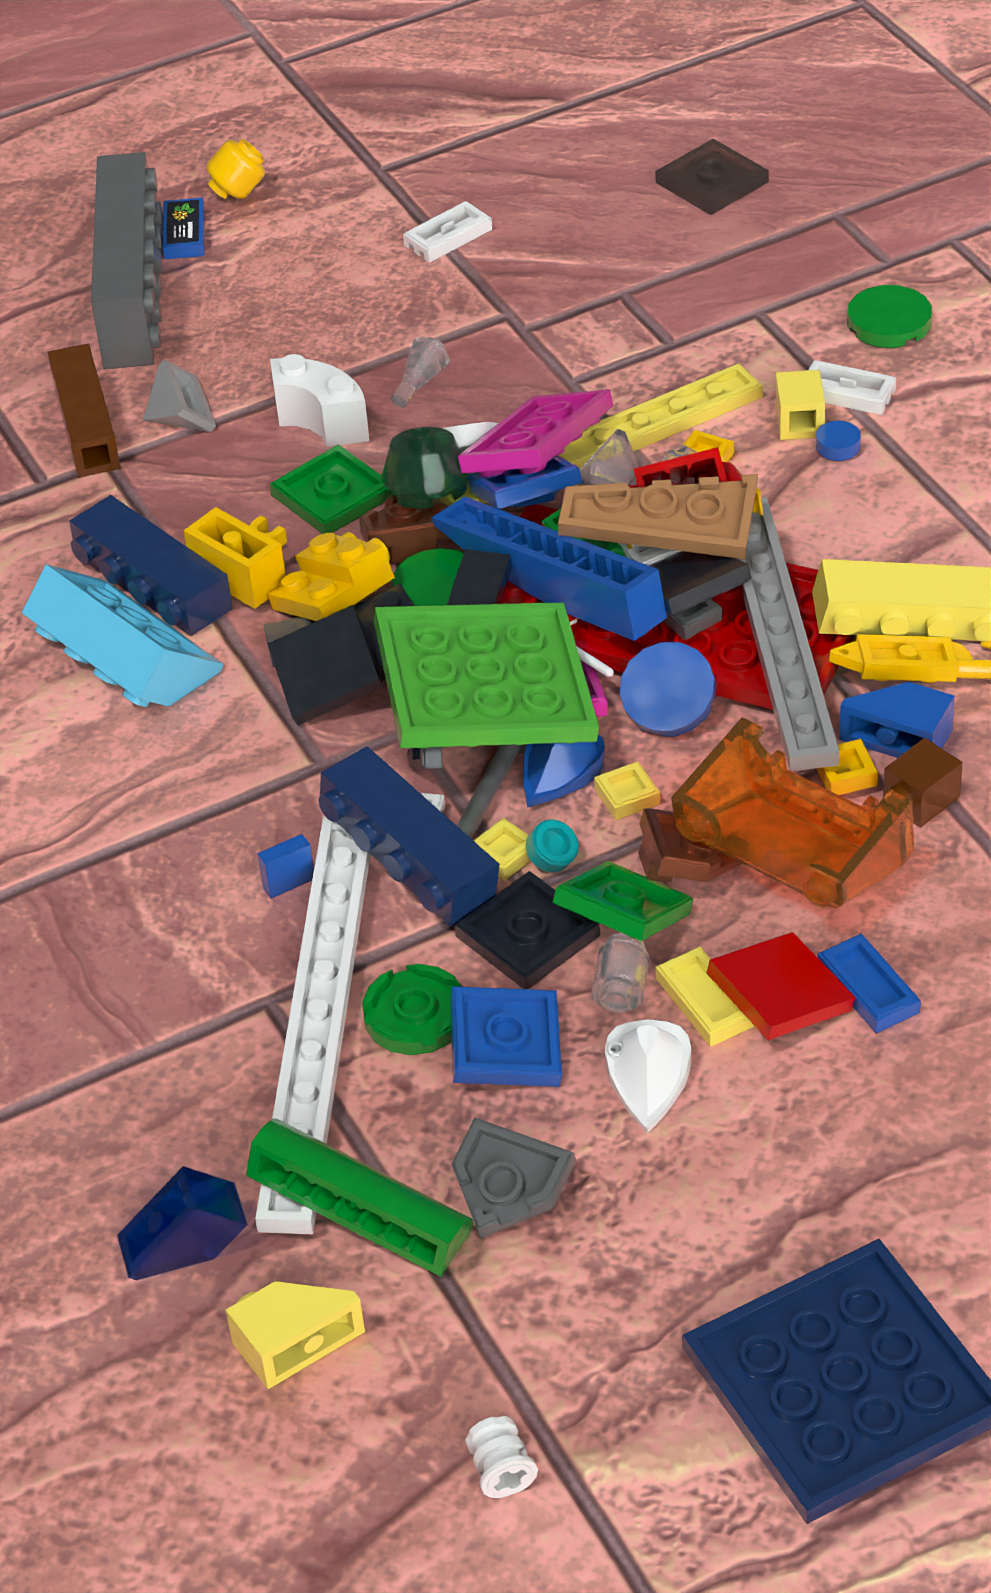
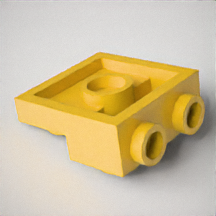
M346 532L341 536L334 533L318 535L309 542V547L295 555L301 571L285 576L281 580V585L267 593V597L273 610L318 621L356 604L395 578L389 564L390 555L388 549L377 538L365 542L350 532Z

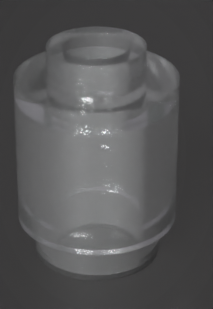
M618 933L608 937L599 948L591 994L595 1002L606 1010L622 1013L639 1007L643 1002L650 961L643 941L623 933Z

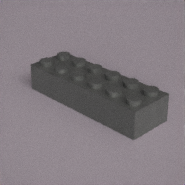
M146 152L97 156L91 305L103 369L154 365V348H161L159 322H162L159 298L162 297L160 278L162 258L160 249H163L161 231L163 213L161 202H156L155 192H158L155 167L148 168Z

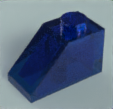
M182 1166L117 1234L128 1278L138 1281L215 1259L248 1224L235 1182Z

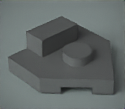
M474 1117L451 1165L480 1238H483L554 1209L577 1160L574 1152Z

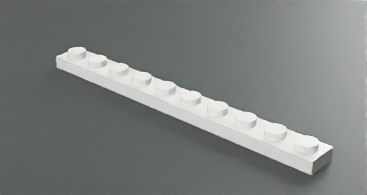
M323 816L272 1119L277 1118L327 1144L371 854L362 851L356 845L352 836L339 824L331 822ZM261 1184L255 1218L259 1233L313 1234L316 1217L315 1211Z

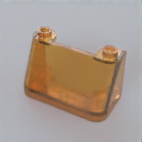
M743 717L671 797L676 827L685 838L693 842L700 841L799 892L812 904L820 908H839L901 868L914 852L912 800L892 790H889L879 804L878 799L870 795L861 806L787 770L785 753L776 750L771 755L759 741V738L763 735V727Z

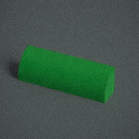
M277 1118L267 1122L251 1142L246 1171L247 1177L442 1277L472 1231V1218Z

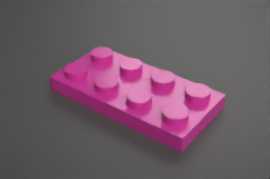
M610 389L532 396L458 456L461 472H479L481 477H492L509 469H519L522 474L535 473L545 469L546 463L550 459L562 454L565 451L564 448L570 442L581 438L583 431L589 426L599 423L600 417L614 406Z

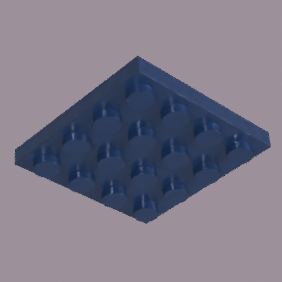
M880 1238L682 1335L683 1350L806 1524L991 1429L990 1378Z

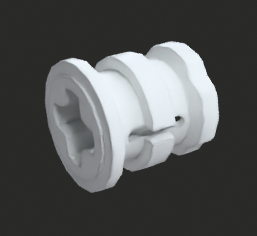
M508 1416L489 1417L478 1422L469 1430V1435L465 1439L470 1454L474 1455L473 1462L478 1473L481 1474L480 1487L484 1495L491 1498H503L521 1492L537 1477L538 1468L534 1460L527 1456L524 1443L517 1436L518 1429L513 1419Z

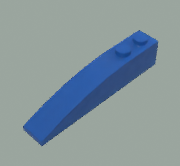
M465 496L432 517L433 525L464 550L470 549L511 555L512 569L507 581L545 603L564 602L567 614L633 641L646 635L649 630L667 618L659 571L656 568L574 537L558 535V531Z

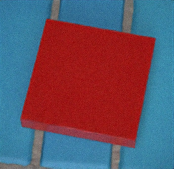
M794 932L710 959L706 972L767 1040L850 1012L855 1001V996Z

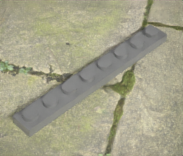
M762 497L763 515L752 514L745 559H736L748 563L752 579L741 584L740 588L789 771L839 766L838 744L767 497Z

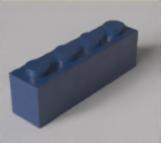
M109 495L69 520L73 539L71 541V549L81 563L91 565L102 573L109 583L119 585L129 592L136 602L141 605L146 604L160 614L167 624L175 625L189 636H193L233 609L226 573L114 496Z
M368 746L321 772L319 807L325 817L331 822L339 824L352 836L354 842L362 851L369 852L386 868L388 874L395 881L402 882L419 898L426 910L432 913L435 912L443 921L451 926L496 895L500 864Z

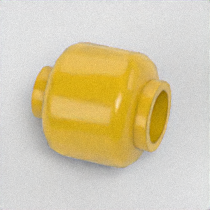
M241 138L239 142L227 140L207 162L206 170L212 178L208 185L224 199L229 195L234 198L244 199L263 179L265 168L262 163L265 161V158L245 139Z

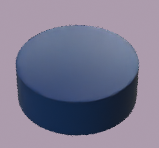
M827 422L820 426L816 432V450L826 459L844 461L856 456L860 451V430L850 422Z

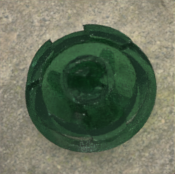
M417 427L405 430L391 439L381 480L387 487L388 495L394 494L397 496L398 505L421 509L432 508V499L445 497L451 494L454 501L459 499L467 491V477L470 473L461 472L458 456L462 453V450L450 431L439 427Z

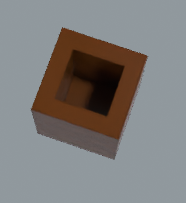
M922 739L884 768L883 804L888 806L896 815L903 816L921 828L960 798L963 762L928 739Z

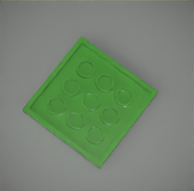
M564 602L375 607L374 625L400 748L597 742L599 725Z

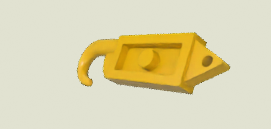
M857 634L856 641L830 650L828 660L829 662L859 672L862 679H873L876 681L908 680L933 683L936 681L956 682L957 678L991 679V660L973 659L970 652L964 646L952 642L950 637ZM980 641L981 647L991 649V641Z

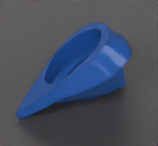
M598 734L597 742L527 744L524 751L523 770L527 808L552 801L583 788L592 782L594 777L600 775L605 755L603 737Z

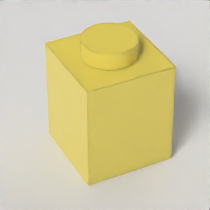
M820 370L776 372V414L780 440L816 438L818 428L825 424V399Z

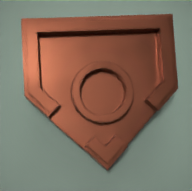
M394 494L386 499L384 509L379 512L371 509L359 518L360 533L365 542L373 538L381 540L386 548L388 547L392 564L400 563L421 551L436 549V540L449 539V537L433 525L432 517L446 509L448 505L430 501L427 503V507L411 503L409 496Z
M651 808L643 809L639 822L643 839L638 854L647 879L671 883L672 878L675 877L707 882L744 864L749 848L733 838L727 839L726 843L719 840L715 835L706 831L708 825L700 819L689 814Z

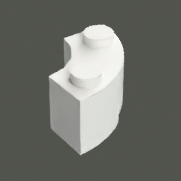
M297 354L270 359L279 426H298L312 430L322 437L326 447L370 441L365 398L359 385L348 374L329 364L305 359Z

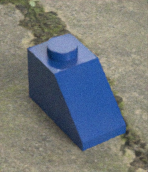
M906 682L845 698L840 705L839 740L849 742L861 739L865 748L896 758L900 757L924 738L943 748L953 731L955 695L912 682Z

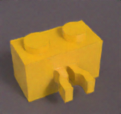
M215 507L183 530L186 547L226 573L230 595L254 609L268 600L267 593L281 585V580L286 576L282 546L287 543L286 529L277 526L273 531L269 532L267 518L261 515L253 520L249 526Z

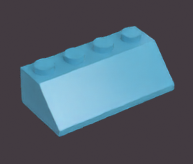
M48 564L45 565L22 611V614L37 624L35 631L49 640L62 642L66 645L63 650L64 653L77 661L92 664L95 667L93 670L95 676L110 684H119L124 688L122 695L126 699L143 707H148L150 702L171 706L219 674L224 666L222 662L108 581Z

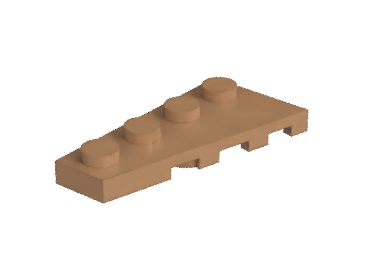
M758 474L741 475V481L719 482V477L699 478L698 484L671 485V480L652 481V485L640 488H629L627 483L567 486L558 522V535L745 559Z

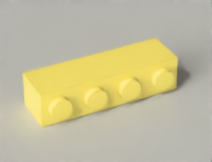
M834 559L821 560L812 590L818 630L821 634L950 637L951 640L991 641V567Z

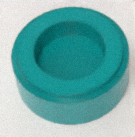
M549 819L540 822L526 839V852L529 859L536 867L546 872L554 873L564 870L576 858L579 850L576 834L567 824L559 820Z

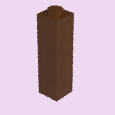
M89 343L48 351L53 384L78 478L121 469L114 431Z

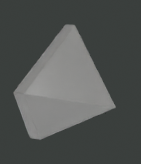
M163 359L158 366L143 421L212 432L216 424L198 377Z

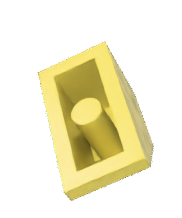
M274 1281L257 1292H250L244 1295L236 1304L226 1309L233 1345L267 1389L272 1388L365 1332L360 1298L351 1290Z

